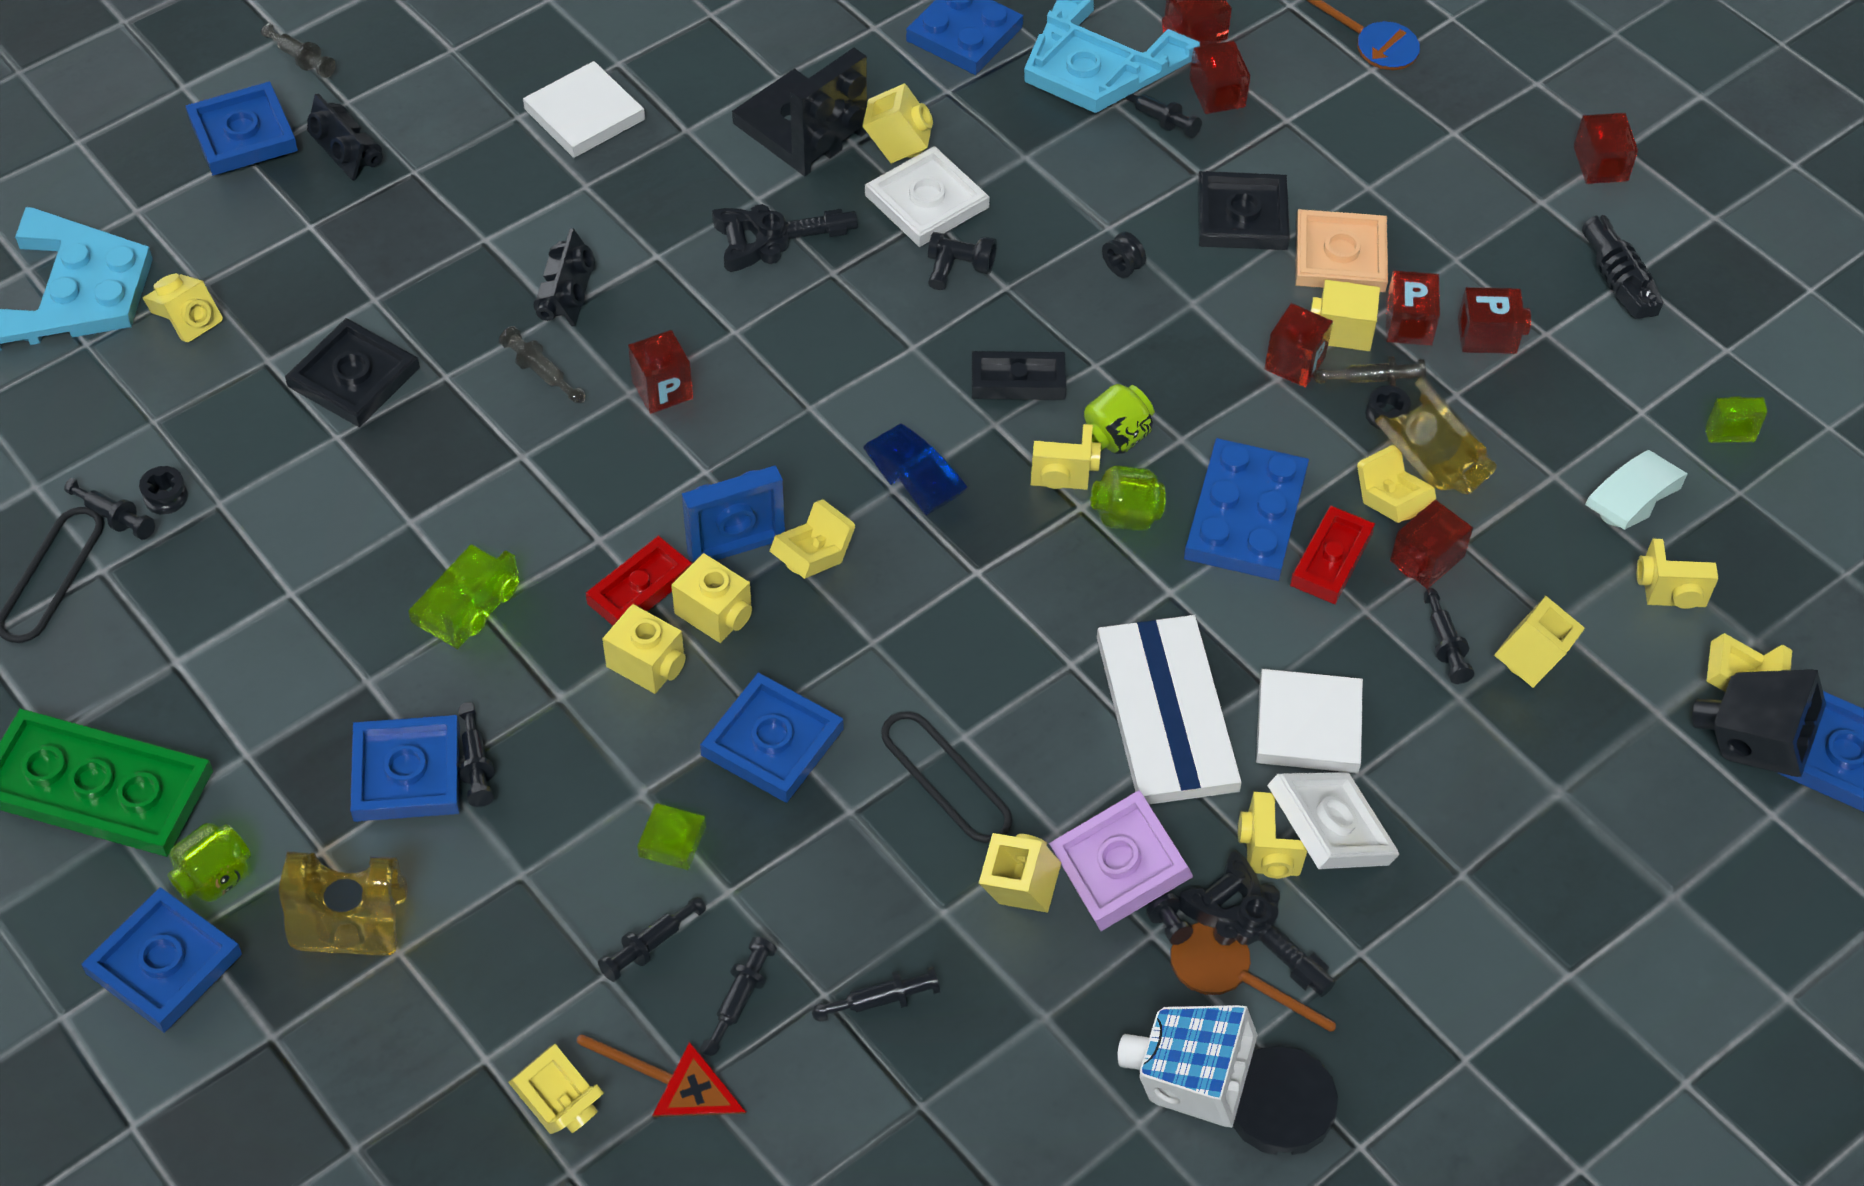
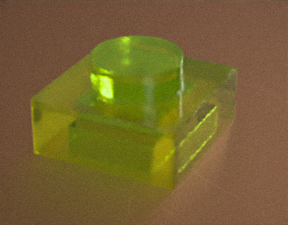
M1735 396L1717 398L1705 427L1708 441L1755 442L1767 415L1764 397L1742 398Z
M655 803L637 846L639 857L689 870L706 828L705 816Z

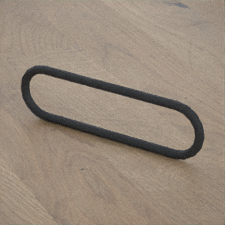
M76 507L62 513L56 520L0 612L1 638L9 642L22 643L35 638L45 628L101 534L103 520L98 513L87 507ZM87 514L93 517L96 523L94 531L37 626L29 633L19 636L7 633L4 629L5 618L62 524L73 515Z
M899 712L890 716L884 722L881 735L886 747L966 835L982 843H990L992 835H982L975 832L895 746L889 737V729L896 721L911 719L918 722L1002 812L1005 822L1003 828L996 834L1007 835L1012 825V815L1008 807L925 718L913 712Z

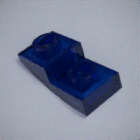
M902 423L869 441L863 447L889 484L893 485L900 480L926 516L957 498L968 488L955 470L930 444Z

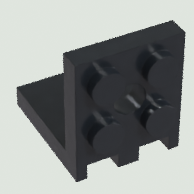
M854 47L810 78H807L794 68L732 111L733 124L804 177L811 173V163L823 154L831 159L842 151V141L853 133L860 137L867 133L863 128L867 108V56ZM791 115V120H787L784 117Z

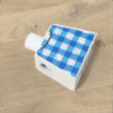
M1247 1006L1163 1007L1156 1014L1150 1037L1129 1034L1122 1036L1118 1047V1063L1123 1068L1140 1070V1080L1148 1098L1156 1105L1232 1128L1258 1035Z

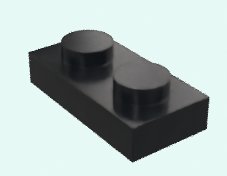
M972 351V399L1065 400V352Z

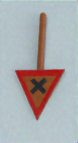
M581 1034L577 1037L579 1045L667 1084L652 1117L746 1114V1111L690 1042L674 1073L671 1074L586 1035Z

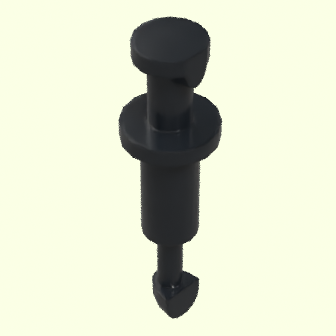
M1130 94L1125 97V99L1135 103L1137 110L1160 120L1161 128L1167 131H1171L1178 126L1185 130V135L1193 138L1201 129L1202 120L1195 115H1191L1190 118L1183 115L1182 106L1177 102H1171L1167 105L1145 94L1141 96Z
M69 478L64 486L65 492L82 498L87 508L107 518L111 529L121 532L131 528L134 536L141 540L149 538L154 532V519L147 515L137 516L136 506L131 501L123 499L116 502L96 490L87 492L79 488L78 482L74 478Z
M1429 588L1424 593L1425 604L1430 603L1433 610L1430 620L1439 642L1435 648L1436 656L1439 661L1450 664L1451 669L1448 675L1452 683L1462 684L1468 682L1474 677L1472 665L1464 661V657L1469 652L1468 642L1465 638L1457 636L1449 612L1441 609L1438 601L1440 600L1438 592L1434 588Z
M465 702L458 710L460 717L465 720L466 732L462 734L465 761L459 767V775L463 782L471 784V789L467 793L468 803L474 807H483L489 805L494 799L493 790L486 784L495 773L494 765L489 759L485 758L482 733L475 729V707L471 702Z
M1165 893L1148 903L1146 915L1153 923L1163 922L1165 924V934L1171 944L1179 945L1192 936L1193 928L1190 923L1182 922L1176 914L1180 909L1181 902L1175 894Z
M695 897L674 915H663L638 935L631 932L625 934L621 938L623 945L621 951L611 958L603 956L598 960L601 972L611 982H615L621 977L620 971L634 961L639 966L646 965L650 961L649 952L679 931L682 920L693 912L699 916L705 912V902L701 898Z
M753 937L749 944V949L752 952L745 966L740 964L733 965L730 972L735 979L717 1012L719 1023L711 1039L703 1042L700 1048L701 1053L712 1056L718 1052L720 1048L719 1043L727 1027L737 1023L754 988L762 989L764 987L766 979L759 972L767 956H774L777 951V947L768 940L761 937Z
M928 967L927 974L901 980L899 971L892 972L893 980L851 991L847 999L826 1005L824 1003L817 1004L812 1010V1016L816 1021L821 1022L828 1020L827 1014L850 1008V1010H854L857 1013L897 1001L900 1002L901 1008L907 1007L906 996L930 989L933 990V994L940 993L934 967Z

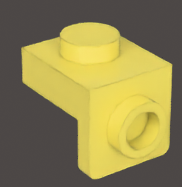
M177 273L165 276L154 284V291L143 297L150 312L169 319L180 339L185 342L192 341L223 320L204 282Z
M1083 424L1081 444L1034 441L1030 485L1045 486L1052 489L1071 488L1088 490L1089 471H1099L1101 443L1092 442L1093 425Z
M1391 445L1358 462L1357 468L1363 503L1395 522L1400 523L1417 516L1419 512L1437 504L1435 487L1405 471L1401 448Z
M822 499L814 502L806 524L775 535L770 552L784 562L789 570L805 579L842 563L853 535L855 524Z
M1652 538L1646 556H1640L1637 563V581L1639 585H1645L1647 605L1677 606L1683 609L1706 607L1718 581L1716 563L1666 561L1663 539Z
M1724 633L1711 641L1706 681L1726 692L1731 676L1738 672L1790 670L1792 649L1785 645H1780L1769 653L1762 655Z
M1253 792L1249 811H1241L1238 822V842L1247 843L1248 863L1255 873L1264 874L1269 878L1280 879L1288 876H1299L1307 855L1305 846L1301 840L1276 838L1275 797L1272 793Z
M556 1044L551 1045L508 1082L550 1134L558 1132L565 1127L571 1133L577 1131L598 1112L592 1103L604 1094L597 1084L589 1086Z

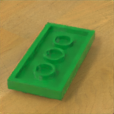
M20 708L0 741V810L168 857L213 773L210 761L204 758Z

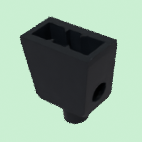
M1818 670L1738 672L1731 676L1723 700L1698 698L1695 701L1693 708L1694 727L1715 730L1721 755L1728 761L1790 776L1802 777L1826 707Z

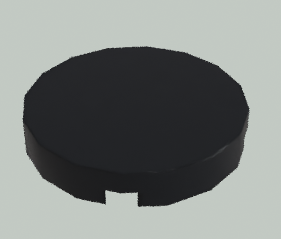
M1278 1045L1255 1050L1252 1054L1233 1128L1243 1141L1261 1152L1277 1155L1278 1152H1292V1155L1306 1153L1323 1142L1334 1124L1338 1094L1333 1077L1319 1060L1300 1049Z

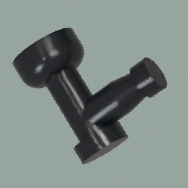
M933 232L928 246V258L936 260L933 273H931L928 281L929 286L936 290L945 289L948 281L947 276L952 269L955 259L970 261L977 272L990 274L996 257L997 240L982 237L976 244L946 239L943 233Z

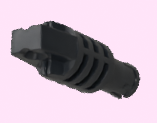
M1598 215L1590 218L1583 225L1582 233L1597 254L1596 266L1617 300L1625 306L1635 319L1658 316L1664 302L1651 273L1641 261L1633 245L1625 240H1621L1607 216L1601 215L1600 220Z

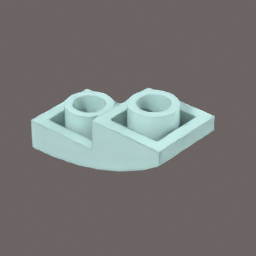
M1647 450L1628 461L1608 477L1588 497L1585 505L1599 513L1602 520L1606 523L1625 530L1649 518L1656 501L1680 490L1688 473L1652 451Z

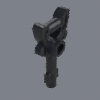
M764 204L755 205L751 208V211L734 208L712 210L714 228L727 235L729 246L724 253V268L729 272L739 271L752 266L761 259L764 263L768 264L778 262L781 258V252L788 248V239L790 238L794 239L829 233V237L846 235L847 230L858 228L856 212L842 213V209L824 211V216L788 222L785 221L781 213L770 211L769 207ZM744 230H750L756 236V241L747 244Z
M1234 850L1231 852L1224 869V876L1206 891L1202 888H1191L1181 892L1179 896L1181 902L1180 911L1195 921L1214 928L1213 936L1219 944L1230 946L1237 940L1242 945H1250L1256 941H1261L1283 963L1293 970L1290 977L1305 991L1311 987L1317 994L1323 997L1334 986L1336 981L1327 974L1329 966L1315 953L1307 956L1274 926L1278 918L1279 910L1277 905L1280 900V892L1275 886L1269 884L1260 886L1256 873L1238 851ZM1237 892L1244 896L1239 906L1229 909L1220 907Z

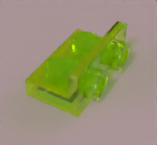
M471 544L408 610L411 622L458 649L470 636H474L481 631L487 617L501 602L508 601L515 593L520 582L515 555L505 550L496 559Z

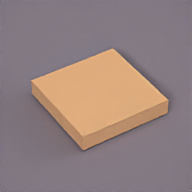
M1298 209L1296 218L1295 286L1324 288L1325 280L1376 286L1380 287V292H1386L1388 284L1387 216Z

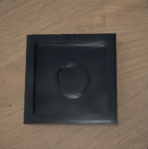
M1199 171V246L1288 250L1290 233L1287 175Z
M345 318L285 376L287 387L360 428L420 369L418 357Z

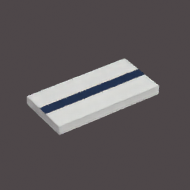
M1195 615L1099 627L1097 630V641L1135 792L1140 790L1149 805L1240 792L1241 778Z

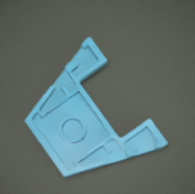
M1056 0L1053 10L1048 12L1044 31L1042 34H1039L1024 68V81L1097 113L1196 60L1200 56V42L1167 29L1146 52L1142 53L1079 26L1094 11V0Z
M26 207L15 236L19 248L25 250L57 251L58 253L38 310L0 309V350H2L1 344L25 340L29 341L30 345L41 343L43 336L70 332L73 338L132 327L153 260L150 248L32 207Z

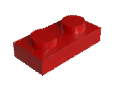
M1330 505L1292 575L1290 586L1336 605L1373 535L1375 523Z
M657 536L586 592L587 604L613 626L632 604L648 611L672 592V584L692 565V562L660 536Z

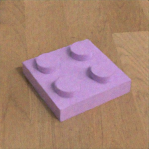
M1140 790L1049 843L1100 931H1103L1193 877L1189 867Z

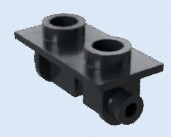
M319 93L315 94L311 113L307 119V131L351 180H356L359 167H375L379 165L383 159L381 146L373 141L366 132L360 133L361 127L348 114L347 109L343 105L327 103Z
M572 228L569 230L566 241H559L550 248L549 258L543 275L547 282L541 283L533 306L536 310V315L542 320L549 321L554 316L564 315L571 326H576L581 305H583L585 300V291L589 277L594 268L595 258L591 249L584 244L575 229Z

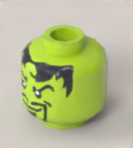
M1115 384L1106 389L1085 407L1084 418L1086 424L1093 425L1092 442L1101 443V451L1107 448L1115 454H1123L1152 431V416L1155 411L1150 400L1139 388L1134 385L1126 387L1121 384Z

